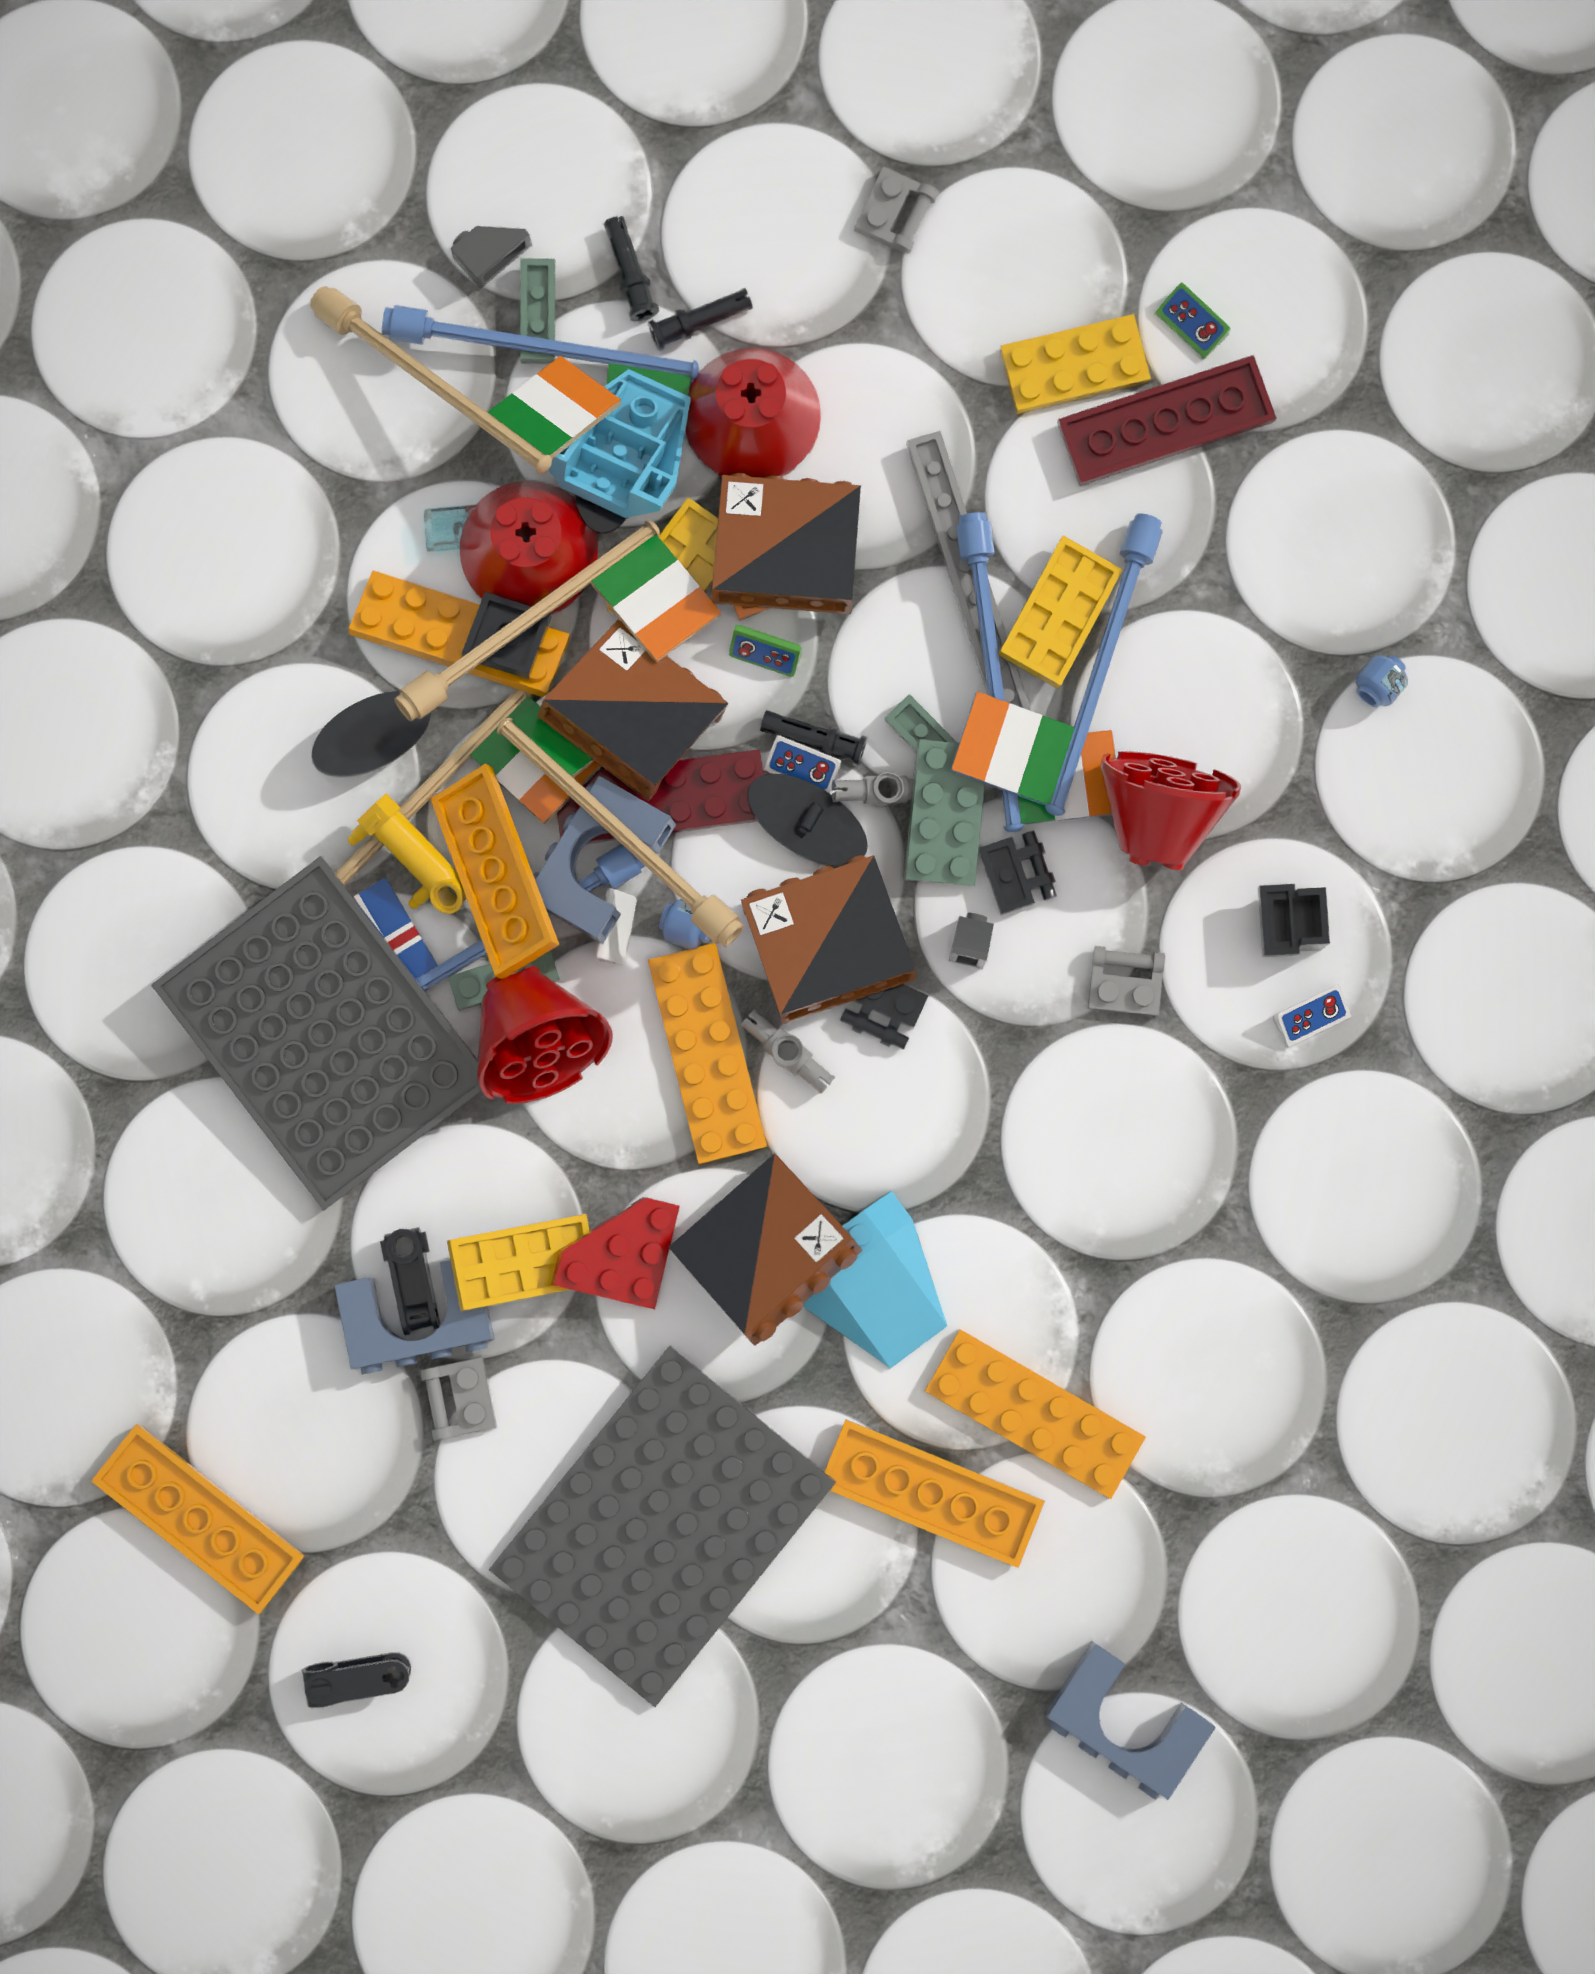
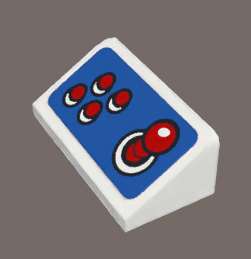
M777 735L764 771L770 774H782L800 778L830 793L832 781L836 779L842 761Z
M1336 984L1272 1017L1289 1048L1350 1018L1351 1014L1339 984Z

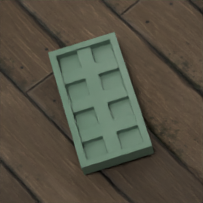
M917 739L904 879L975 886L985 783L950 771L959 743Z

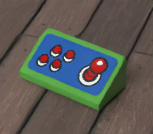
M1182 282L1155 311V314L1203 359L1229 335L1231 330L1228 324Z
M738 624L734 628L729 655L756 666L793 677L802 655V647L790 641Z

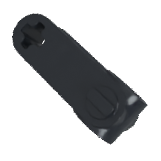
M417 1227L413 1229H398L392 1233L384 1234V1240L380 1241L383 1260L384 1262L388 1261L404 1335H410L412 1330L431 1326L434 1329H438L440 1327V1319L426 1253L430 1252L426 1231L421 1232V1229ZM403 1236L409 1237L414 1243L413 1252L407 1257L401 1256L396 1250L397 1241ZM426 1313V1317L412 1319L414 1315Z
M392 1652L338 1662H321L309 1665L302 1669L307 1706L310 1708H320L340 1702L400 1692L409 1682L411 1663L405 1655L399 1652ZM389 1667H395L396 1672L400 1673L399 1678L395 1679L392 1673H388Z

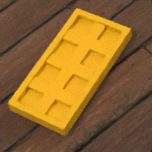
M1134 314L1000 346L1016 414L1147 384L1151 380Z
M687 497L659 535V538L706 593L713 583L718 518ZM607 606V611L618 618V616L613 612V610L609 606Z
M1063 535L1059 539L998 655L1058 689L1068 674L1123 569Z
M582 1214L448 1240L447 1245L460 1311L571 1290L551 1285L559 1250L590 1232L587 1215Z

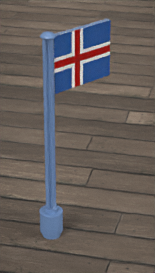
M620 844L597 858L596 861L599 866L593 869L595 872L578 882L588 892L601 885L605 887L608 884H611L612 888L615 889L642 873L641 869L645 865ZM386 877L353 896L425 991L487 954L483 942L480 940L438 965Z

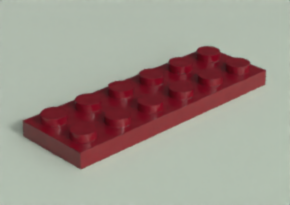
M1251 355L1059 418L1057 424L1079 486H1083L1274 423L1277 418L1255 357Z
M759 749L679 760L662 779L657 792L649 801L645 800L607 770L597 771L582 787L586 789L591 782L595 783L598 777L601 776L669 815L676 824L671 832L675 833L757 822L749 807L747 792L750 784L755 779L764 775ZM572 798L557 812L560 839L565 832L563 827L567 818L572 812L577 813L580 805ZM610 833L594 837L586 844L616 841L617 839Z

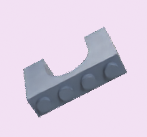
M601 776L598 777L595 783L591 782L586 787V790L654 853L659 854L676 826L669 815ZM580 806L577 813L572 812L567 818L563 827L565 832L559 842H554L549 847L545 855L546 863L540 873L535 872L533 875L548 913L603 944L621 914L614 906L591 894L579 885L576 877V861L581 849L587 842L596 836L609 832Z
M451 1260L440 1262L447 1297L446 1316L441 1326L432 1335L421 1340L409 1341L396 1336L385 1325L380 1311L374 1278L369 1277L334 1285L351 1369L360 1368L362 1375L382 1371V1363L391 1361L396 1362V1367L418 1363L416 1356L430 1353L431 1359L434 1360L452 1356V1348L465 1346L466 1352L488 1348L486 1341L495 1339L489 1308L486 1306L460 1311Z
M1092 1641L1047 1708L1045 1715L1051 1720L1048 1726L1065 1738L1071 1733L1080 1739L1081 1742L1078 1747L1095 1759L1099 1753L1109 1759L1111 1763L1108 1767L1124 1779H1127L1130 1774L1141 1781L1138 1788L1153 1799L1157 1800L1158 1796L1161 1795L1169 1800L1216 1726L1181 1702L1160 1736L1149 1745L1140 1748H1124L1111 1742L1101 1728L1100 1707L1105 1695L1125 1664Z

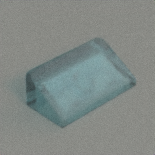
M478 504L425 509L424 525L427 552L460 549L466 523Z

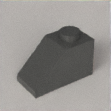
M476 226L470 232L466 230L460 233L453 241V246L450 249L453 259L481 289L532 246L530 234L526 229Z
M967 913L966 917L959 916L949 961L983 969L988 957L994 924L988 923L986 916L976 913Z

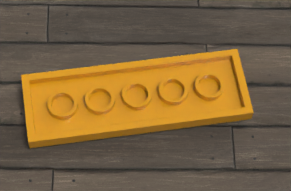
M373 570L348 628L349 635L450 667L462 658L463 648L480 605ZM548 627L529 679L479 664L468 673L544 697L551 690L570 641V634Z
M484 764L433 796L430 800L494 975L504 979L557 947L559 942L494 769Z
M712 943L693 950L688 949L648 959L698 1164L767 1148L716 944Z
M961 1329L957 1332L924 1390L1109 1499H1112L1146 1438L1139 1432Z
M847 1419L844 1421L824 1471L836 1481L830 1489L831 1492L1016 1568L1020 1566L1045 1502L1033 1495Z
M135 1424L91 1480L92 1483L258 1615L263 1612L305 1558L303 1553L140 1424Z

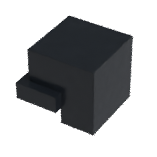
M1295 884L1261 885L1258 887L1262 957L1297 956L1300 954V951H1318L1330 944L1326 887L1301 888L1296 891Z

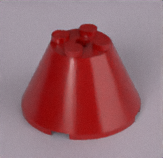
M759 348L730 351L708 363L698 373L689 387L688 396L691 398L685 428L687 440L697 458L720 477L722 475L732 476L734 473H743L757 478H765L767 476L783 477L796 469V466L804 460L815 445L821 422L820 402L817 392L807 374L796 363L779 353Z
M538 481L513 482L488 493L471 510L460 537V560L464 575L472 590L481 599L484 593L488 592L528 606H534L598 559L597 534L583 521L576 499L559 487ZM585 588L553 610L551 615L562 611L574 603Z
M1119 751L1117 758L1110 759L1111 754H1104L1101 760V770L1118 844L1122 852L1130 854L1129 861L1138 865L1147 866L1150 865V861L1163 863L1164 867L1172 870H1183L1184 864L1191 858L1240 795L1241 784L1235 778L1216 769H1213L1212 775L1196 770L1197 763L1134 751Z
M527 967L521 972L511 974L504 979L494 977L486 984L488 991L485 993L481 1004L477 1081L482 1092L489 1099L492 1100L495 1096L503 1098L506 1104H520L547 1098L582 1080L581 1072L593 1062L598 1066L607 1055L613 1040L612 1029L607 1019L542 974L538 967Z

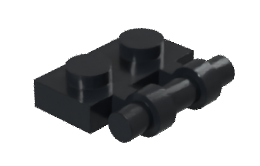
M1034 830L1022 834L1025 844L1024 848L1017 850L1013 838L1010 837L979 847L978 849L1000 915L1034 905L1035 901L1031 891L1040 888L1044 901L1057 897L1053 885L1056 883L1053 872L1048 871L1043 856L1046 851L1043 843L1038 842ZM1030 859L1036 877L1026 878L1021 861Z
M902 984L854 1000V1002L862 1005L859 1013L845 1008L840 1021L852 1026L851 1030L859 1034L863 1031L881 1039L880 1043L890 1047L892 1044L904 1050L909 1037L897 1032L901 1023L914 1029L929 995ZM872 1010L891 1018L887 1027L869 1019Z

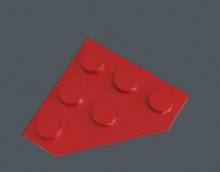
M647 1197L637 1200L626 1210L610 1217L590 1230L588 1234L560 1249L551 1285L655 1310L669 1253L668 1247L671 1245L680 1206Z

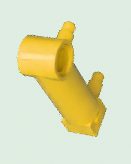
M386 793L357 820L359 825L347 838L348 843L355 846L369 834L370 836L375 835L423 885L408 901L410 908L417 909L430 899L433 906L442 913L452 914L458 911L467 902V898L456 869L399 811L401 809L400 806ZM448 887H451L456 892L457 896L453 895L449 891Z

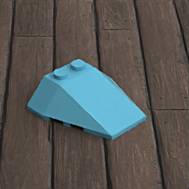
M628 369L604 386L621 399V405L554 457L549 472L564 490L625 518L661 511L675 489L691 398Z
M890 1191L842 1226L856 1241L862 1252L857 1255L856 1261L849 1268L841 1269L832 1277L829 1285L822 1292L814 1293L805 1301L803 1307L880 1362L892 1368L946 1328L947 1323L913 1219L894 1193Z

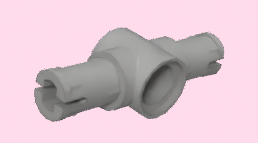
M884 772L878 776H864L862 780L833 779L831 790L842 791L832 793L833 802L863 801L864 804H873L881 808L887 807L892 803H906L907 800L912 799L913 779H907L905 775L898 776L893 772ZM880 781L890 785L892 790L890 798H885L879 793L878 784Z
M756 1009L749 1014V1018L757 1024L754 1025L746 1018L740 1025L764 1045L763 1049L773 1057L778 1066L786 1068L794 1076L799 1074L818 1093L822 1094L827 1088L819 1078L828 1085L835 1079L834 1075H831L811 1058L813 1054L803 1046L798 1037L788 1034L781 1027L777 1029L759 1014ZM786 1042L794 1044L798 1049L797 1056L790 1061L783 1060L778 1055V1048Z

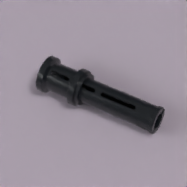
M618 216L611 217L603 225L621 274L620 290L622 294L626 295L631 309L629 312L630 320L638 322L650 319L659 312L658 304L653 303L648 288L651 285L650 280L645 274H642L627 230L625 218L620 216L618 220Z
M742 288L740 291L688 312H685L684 309L676 310L673 316L658 322L654 320L649 321V331L657 349L661 351L665 348L666 344L681 338L685 340L691 339L694 331L746 310L753 309L750 296H746L748 295L747 290Z
M769 710L765 711L760 726V731L779 735L789 740L815 747L829 756L835 755L851 760L855 766H859L868 738L863 735L858 738L842 733L838 727H830L829 730Z

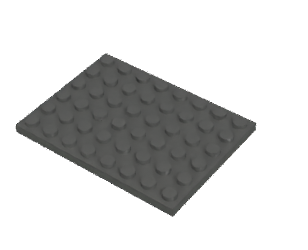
M319 856L151 985L323 1211L482 1091L477 1081L478 1059L322 856Z
M669 1346L506 1547L489 1571L653 1707H656L834 1486L836 1481L677 1350Z

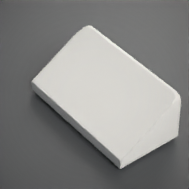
M611 888L607 890L605 902L614 906L621 916L603 944L598 942L595 956L599 961L619 965L625 963L637 901L633 895Z

